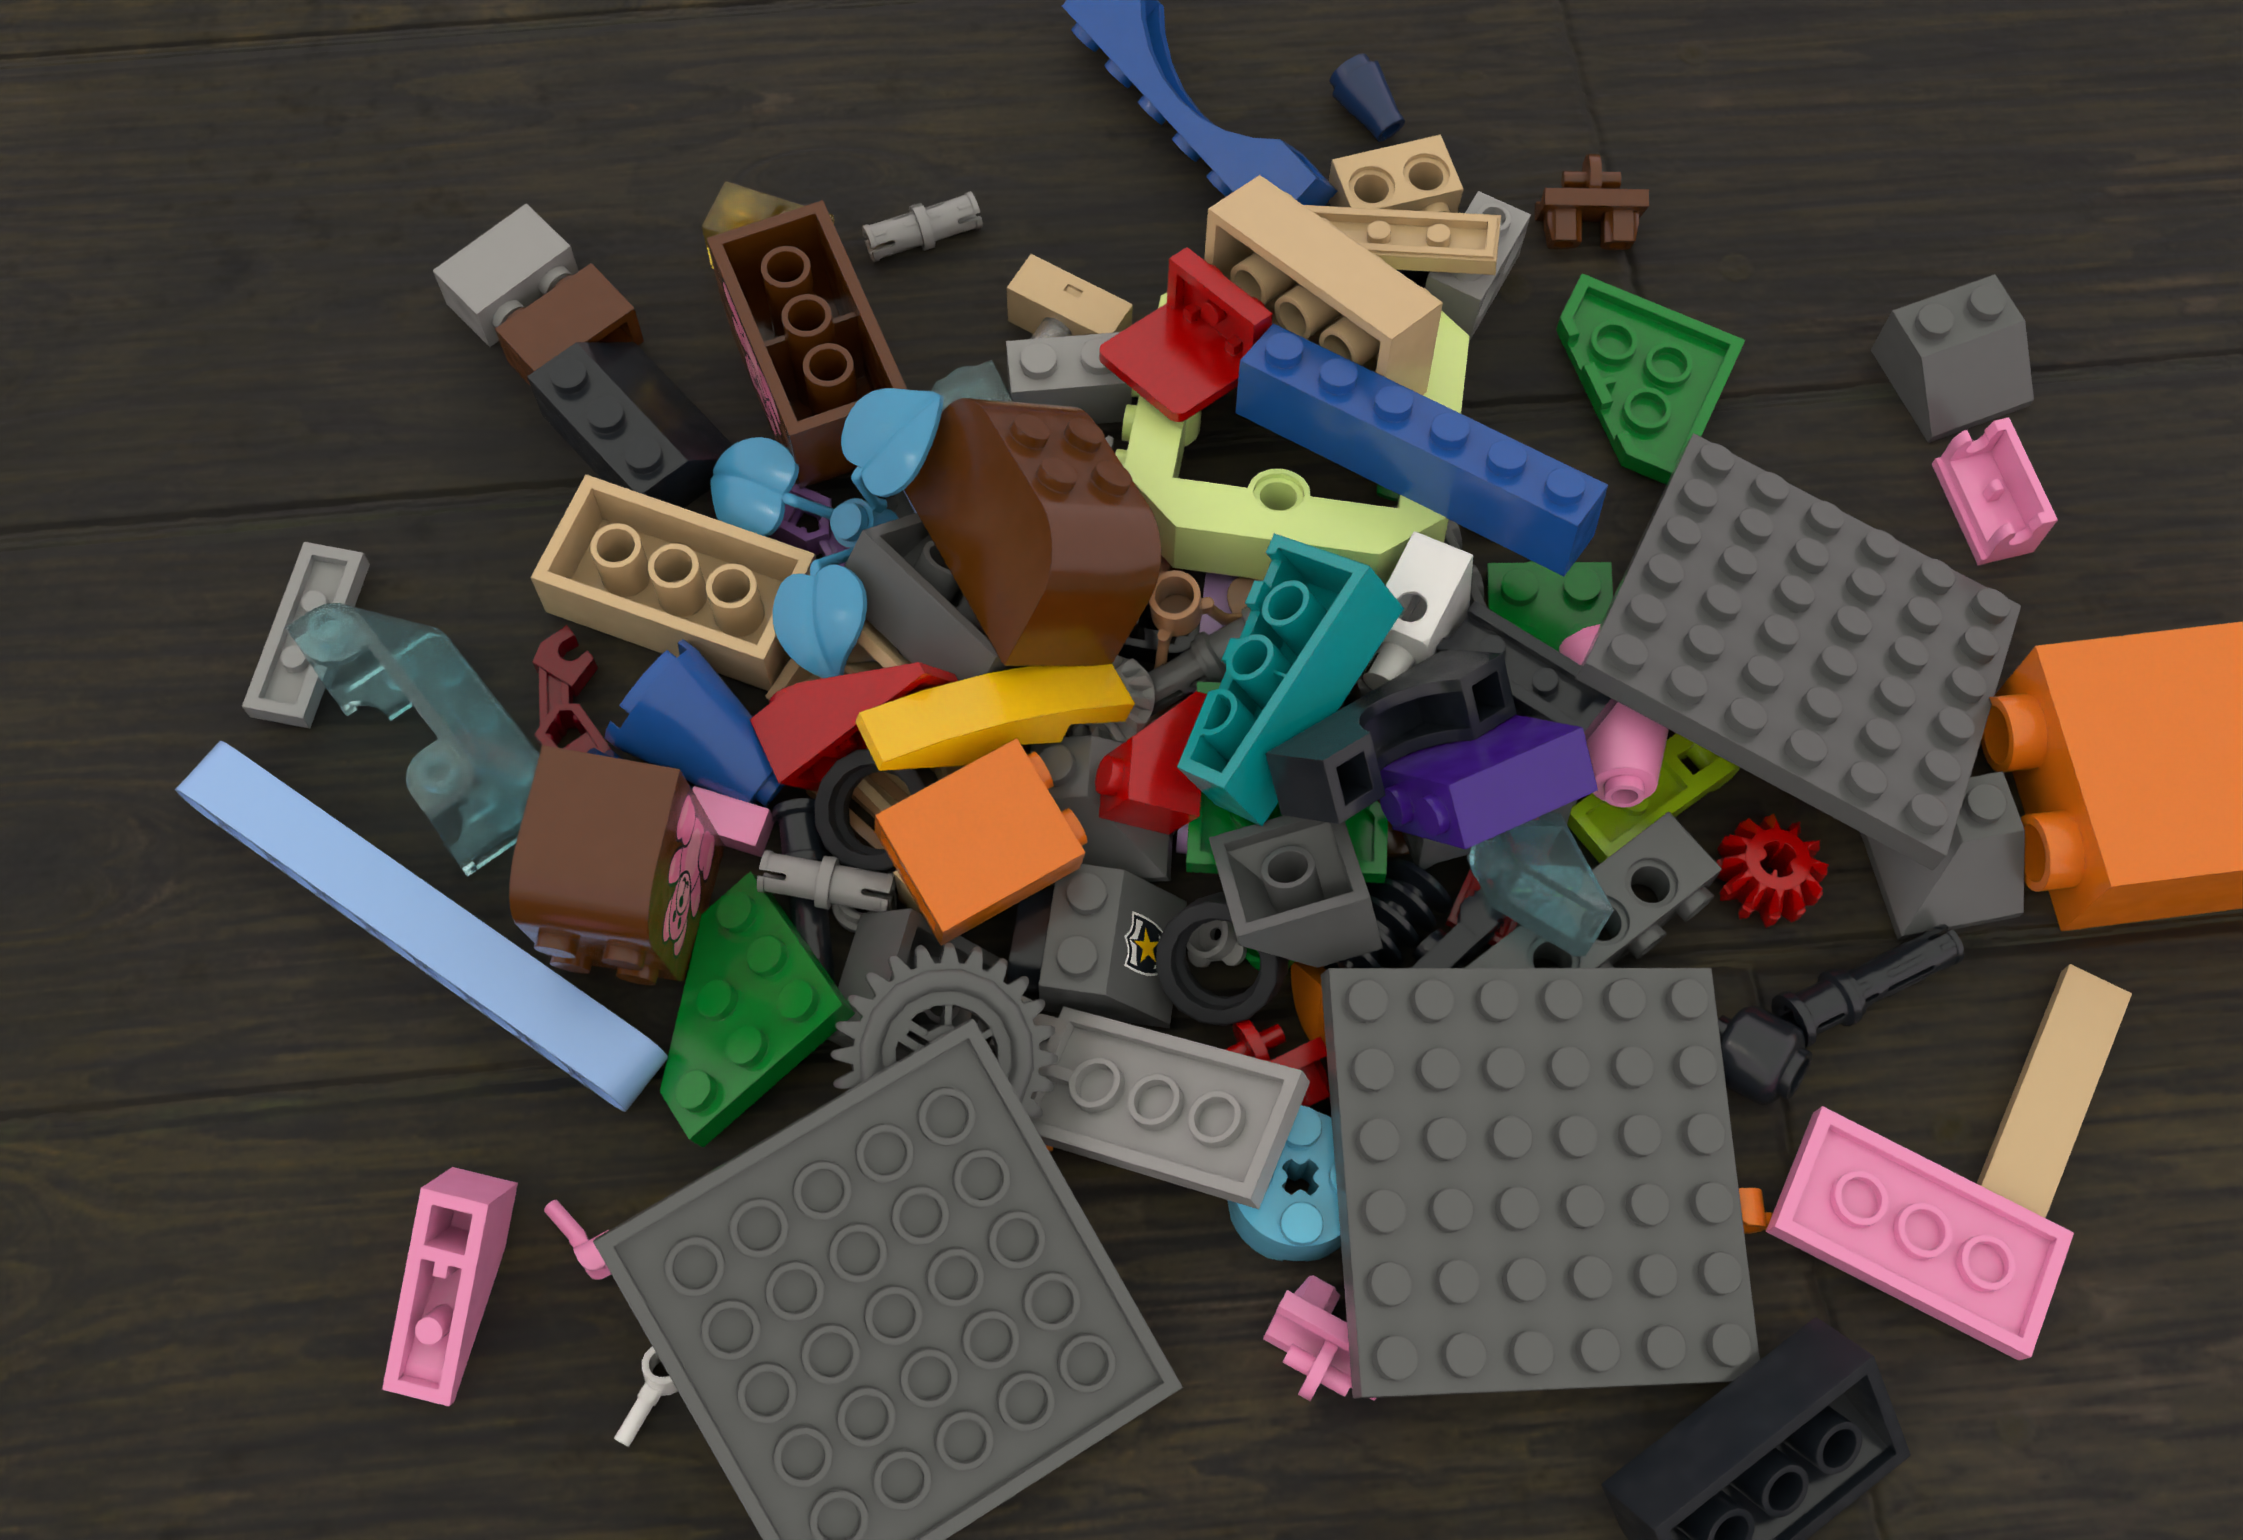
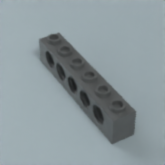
M1667 812L1465 968H1535L1533 960L1539 958L1551 960L1559 968H1615L1613 965L1629 952L1636 959H1639L1652 950L1667 935L1661 928L1676 915H1679L1686 922L1712 901L1714 895L1708 889L1722 869L1673 815ZM1640 884L1647 886L1656 894L1658 902L1648 903L1640 900L1632 891L1631 885ZM1586 921L1600 923L1608 930L1611 940L1600 941L1592 938L1586 933L1582 923Z

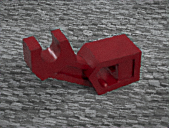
M566 625L540 643L532 661L539 674L540 726L534 736L540 748H542V745L558 748L557 745L566 736L568 728L578 729L581 736L563 749L587 753L590 749L595 748L604 753L611 749L580 704H573V695L576 697L579 695L598 667L588 650L575 660L567 661L563 659L567 652L579 646L575 634Z

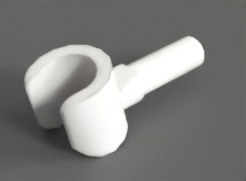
M653 1346L644 1354L642 1359V1372L645 1383L637 1395L636 1402L614 1437L615 1440L628 1447L660 1397L671 1395L678 1391L670 1376L658 1377L652 1373L655 1366L660 1362Z

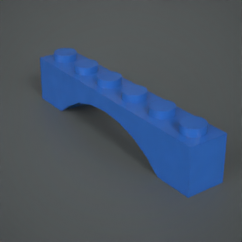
M1066 0L1062 5L1077 22L1071 28L1072 32L1092 51L1096 52L1099 48L1104 51L1110 58L1104 64L1105 68L1125 87L1130 88L1134 84L1143 94L1138 100L1139 105L1161 125L1167 120L1175 128L1177 133L1172 137L1173 142L1193 161L1197 162L1202 158L1212 170L1206 177L1224 196L1227 197L1259 175L1282 191L1290 194L1302 205L1325 206L1338 192L1300 151L1281 139L1252 138L1225 131L1200 112L1184 90L1172 64L1165 34L1164 6L1158 0Z

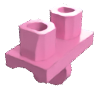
M1314 1275L1309 1276L1295 1293L1289 1290L1286 1291L1263 1340L1287 1352L1283 1360L1284 1364L1307 1376L1298 1395L1310 1402L1319 1384L1344 1397L1348 1390L1352 1388L1347 1322L1331 1314L1341 1295L1334 1286Z

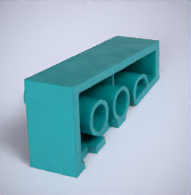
M1275 533L1266 551V554L1272 561L1263 581L1254 580L1245 602L1251 611L1240 638H1230L1221 659L1226 664V672L1219 689L1208 691L1177 765V768L1216 806L1260 826L1264 825L1278 803L1265 753L1338 711L1404 610L1403 606L1369 565Z

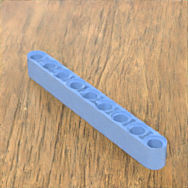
M219 741L175 789L187 803L210 821L619 1110L626 1112L668 1059L666 1053L636 1028L229 744Z

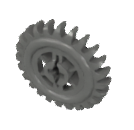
M950 942L943 945L938 963H934L927 949L919 945L914 950V969H910L899 957L890 956L888 963L892 975L891 981L888 982L875 973H867L865 980L872 990L874 997L872 999L857 995L847 997V1002L861 1017L858 1022L839 1021L835 1024V1028L853 1039L852 1046L833 1050L830 1054L833 1059L849 1063L852 1066V1071L834 1080V1087L851 1089L896 1062L898 1042L910 1049V1054L923 1047L924 1045L907 1036L909 1031L916 1035L917 1039L921 1042L929 1043L955 1028V1026H952V1005L972 1012L986 1025L987 1029L982 1031L985 1039L992 1038L995 1057L1029 1116L1040 1118L1043 1115L1042 1109L1031 1098L1033 1091L1050 1092L1054 1089V1084L1038 1074L1040 1067L1052 1065L1058 1061L1056 1054L1039 1048V1043L1051 1037L1055 1033V1028L1051 1025H1034L1033 1019L1044 1009L1045 1001L1037 999L1023 1003L1020 998L1029 984V979L1026 976H1022L1008 984L1003 982L1007 970V961L1004 958L998 959L985 971L982 969L983 956L982 950L979 947L972 948L963 964L958 962L955 947ZM942 1006L940 1026L924 1029L911 1021L917 1014L929 1008Z

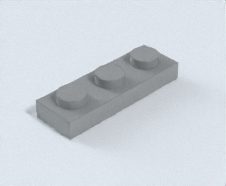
M309 542L303 543L242 708L249 717L311 728L370 566L364 553Z

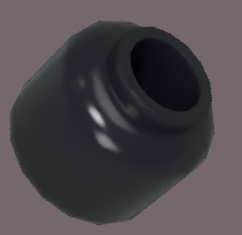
M1758 1006L1744 1007L1732 1019L1722 1015L1718 1019L1726 1087L1761 1105L1773 1103L1779 1097L1789 1100L1802 1083L1812 1060V1052L1805 1049V1035L1802 1029Z

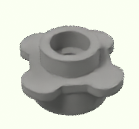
M1215 920L1202 924L1192 933L1186 945L1190 962L1196 967L1201 968L1207 967L1214 961H1223L1228 966H1237L1242 963L1247 953V948L1239 945L1233 923L1229 921ZM1219 928L1221 931V937L1218 940H1215V931Z

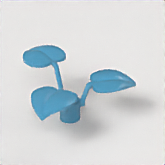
M884 388L864 395L850 410L843 427L841 446L846 459L857 465L851 475V480L865 500L859 498L848 499L833 509L789 493L797 480L799 465L795 463L788 447L769 438H749L735 443L720 456L714 466L713 477L711 478V492L714 510L719 521L769 537L781 525L785 513V504L829 519L831 530L836 540L841 545L849 547V549L814 560L810 566V575L793 574L785 578L780 584L774 599L773 625L780 644L799 666L818 677L828 678L844 674L847 660L861 635L867 613V595L863 582L852 570L839 564L847 562L862 530L899 519L892 510L887 508V501L879 497H890L904 490L915 479L922 468L935 439L943 408L944 397L936 392Z

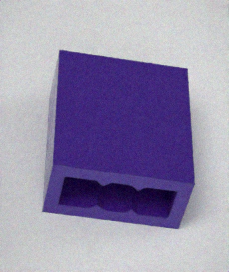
M1514 715L1475 740L1445 743L1421 749L1393 761L1380 771L1386 796L1380 799V805L1385 817L1392 824L1393 830L1461 849H1468L1598 791L1583 727Z

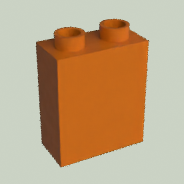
M2243 621L2035 646L1994 697H1989L1992 705L1981 744L1984 755L1993 770L1996 772L2013 773L2025 815L2021 817L2025 829L2024 882L2035 892L2049 891L2060 930L2069 931L2243 909Z

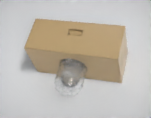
M1030 254L1007 286L1008 321L1033 333L1030 339L1122 332L1132 325L1133 304L1033 254Z

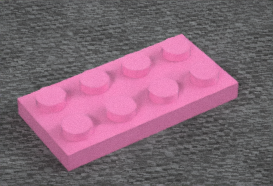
M1823 1106L1813 1112L1766 1229L1767 1233L2018 1361L2032 1357L2074 1235L2073 1232Z

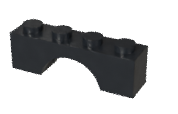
M1443 649L1265 753L1281 814L1340 824L1386 796L1380 771L1393 761L1428 747L1475 740L1516 715L1503 653Z

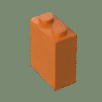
M1017 738L875 815V833L941 946L1080 869L1086 852L1082 846L1087 844L1088 840L1081 823L1071 809L1067 808L1063 811L1059 809L1048 790L1054 784L1045 763L1036 752L1027 755Z

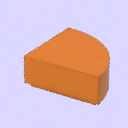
M1295 961L1291 966V985L1299 1021L1310 1041L1321 1036L1326 1046L1321 974L1326 969Z

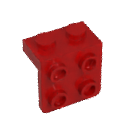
M1186 247L1169 258L1167 303L1101 344L1099 360L1106 368L1168 419L1174 422H1183L1238 386L1240 360L1272 325L1273 313L1259 299L1251 297L1225 277L1215 265L1207 263Z

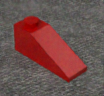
M916 662L799 682L776 692L770 698L769 705L750 718V721L778 782L818 792L822 778L837 760L855 750L868 749L855 723L859 712L922 690L956 682L958 679L954 673Z

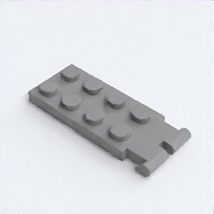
M1023 995L1020 998L1023 1003L1032 1001ZM1064 1006L1058 1018L1039 1013L1033 1019L1034 1025H1051L1055 1028V1033L1040 1042L1039 1048L1058 1056L1057 1063L1040 1067L1038 1074L1054 1084V1089L1050 1092L1033 1091L1031 1098L1042 1109L1043 1115L1040 1118L1029 1117L1045 1145L1252 1208H1260L1310 1083L1302 1070ZM991 1039L989 1046L995 1052L994 1042Z

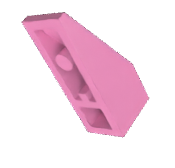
M452 1167L421 1187L382 1390L445 1406H450L454 1403L506 1247L518 1183Z

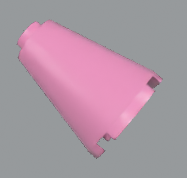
M1601 624L1583 628L1567 637L1559 646V652L1582 665ZM1618 702L1586 741L1598 791L1593 792V794L1615 807H1632L1651 796L1658 785L1669 729Z

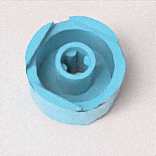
M1300 1106L1260 1208L1256 1209L1227 1200L1231 1221L1240 1237L1252 1249L1267 1258L1279 1261L1307 1262L1322 1259L1341 1246L1332 1117L1316 1112L1310 1107ZM1287 1178L1293 1181L1300 1178L1304 1179L1310 1185L1307 1193L1301 1189L1292 1195L1286 1192L1284 1187Z

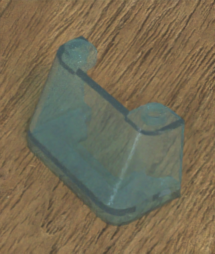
M342 603L321 605L285 627L329 694L346 716L357 710L355 706L368 705L380 709L391 721L414 706L437 736L438 740L421 750L411 760L406 771V785L414 800L443 840L446 849L467 877L516 844L540 754L444 632L439 628Z

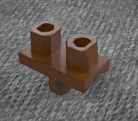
M1587 154L1583 161L1582 171H1563L1561 178L1562 188H1545L1542 200L1535 203V221H1544L1547 248H1577L1582 242V222H1600V248L1606 250H1628L1636 241L1639 218L1649 207V189H1620L1621 172L1602 171L1600 155Z

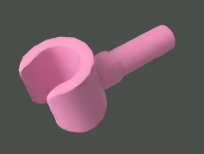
M558 1200L548 1203L544 1208V1212L568 1238L577 1260L585 1268L588 1275L595 1280L611 1275L593 1243L595 1238L607 1231L589 1240L584 1229Z

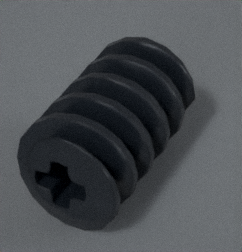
M1397 857L1387 858L1385 882H1365L1371 898L1383 949L1322 967L1326 970L1329 968H1382L1377 962L1378 960L1392 967L1399 966L1403 962V957L1395 942L1412 950L1417 947L1420 939L1412 924L1421 930L1431 931L1437 925V922L1430 908L1440 913H1448L1452 909L1450 895L1434 877L1419 866Z

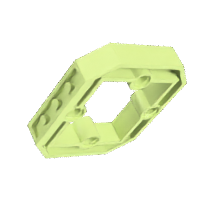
M1167 293L1161 295L1158 308L1167 303ZM1441 311L1427 392L1423 396L1461 414L1470 336ZM1133 389L1131 391L1132 397L1138 398L1137 405L1127 404L1125 408L1122 441H1129L1128 449H1117L1115 454L1123 467L1130 473L1132 481L1152 510L1159 529L1161 555L1173 568L1264 580L1272 561L1266 554V551L1275 533L1369 565L1386 585L1414 531L1444 543L1449 519L1402 495L1398 496L1397 508L1310 496V487L1305 479L1297 473L1286 469H1269L1260 472L1251 479L1248 488L1180 479L1178 477L1184 447L1196 440L1200 432L1201 411L1183 422H1174Z

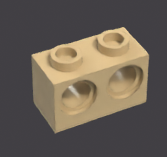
M1441 134L1332 159L1329 182L1338 191L1329 200L1331 206L1458 213L1463 187Z

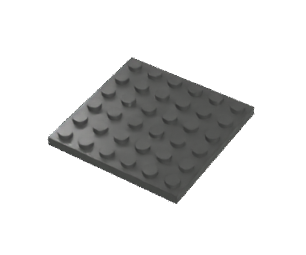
M1693 433L1675 465L1575 679L1933 871L1948 853L1992 704L1989 697H1994L2021 605L2008 599L1998 590L1987 588L1951 569L1946 563L1938 559H1932L1903 544L1889 533L1875 529L1846 514L1834 504L1822 501L1789 484L1779 475L1767 472L1732 454L1724 446L1712 443Z
M1329 968L1321 974L1353 1399L1729 1383L1760 1361L1711 968Z
M969 1019L593 1240L763 1540H946L1183 1388L974 1019Z

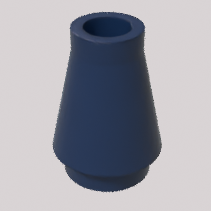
M1358 54L1345 61L1333 72L1329 80L1334 88L1333 98L1361 122L1378 142L1389 139L1404 126L1405 119L1396 106L1378 61H1370L1366 54Z

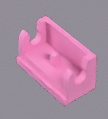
M2009 417L1993 421L1984 430L1983 436L1975 441H1972L1967 430L1962 431L1952 439L1942 456L1935 458L1932 463L1933 469L1977 565L2034 552L2058 521Z

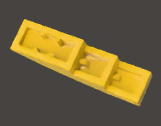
M1113 664L1097 666H1026L987 673L922 690L859 712L855 723L879 771L966 766L1016 738L1021 745L1061 743L1070 724L1125 722L1135 703Z

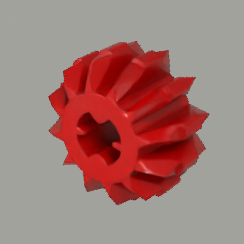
M1775 814L1766 816L1760 826L1748 818L1738 825L1735 835L1725 836L1718 846V854L1722 858L1718 859L1716 863L1722 870L1717 879L1726 882L1719 892L1720 901L1738 899L1742 903L1738 911L1739 920L1747 919L1755 910L1759 911L1765 928L1775 925L1780 916H1783L1791 923L1802 917L1806 911L1805 906H1814L1821 898L1823 888L1819 882L1827 875L1829 864L1813 858L1820 850V840L1803 842L1798 837L1801 833L1800 821L1792 823L1787 830H1782ZM1769 867L1773 869L1771 874L1766 872Z

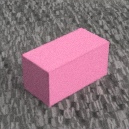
M694 786L692 789L724 845L762 857L774 826L770 809Z

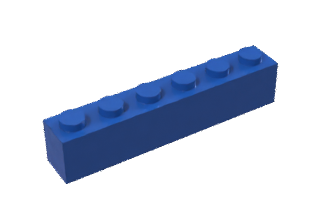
M1274 323L1240 360L1236 414L1402 495L1563 577L1595 535L1608 484Z

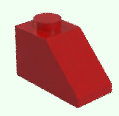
M1198 691L1194 692L1104 756L1098 766L1095 777L1096 792L1101 794L1099 818L1169 835L1200 816L1201 790L1177 768V765L1207 694Z

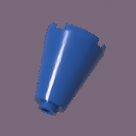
M684 639L678 642L680 656L676 657L666 650L646 670L619 705L629 713L622 727L619 728L610 721L606 728L604 739L615 746V748L649 764L680 769L686 780L698 787L751 804H755L758 801L764 807H767L785 785L778 782L751 724L750 718L753 716L700 651Z

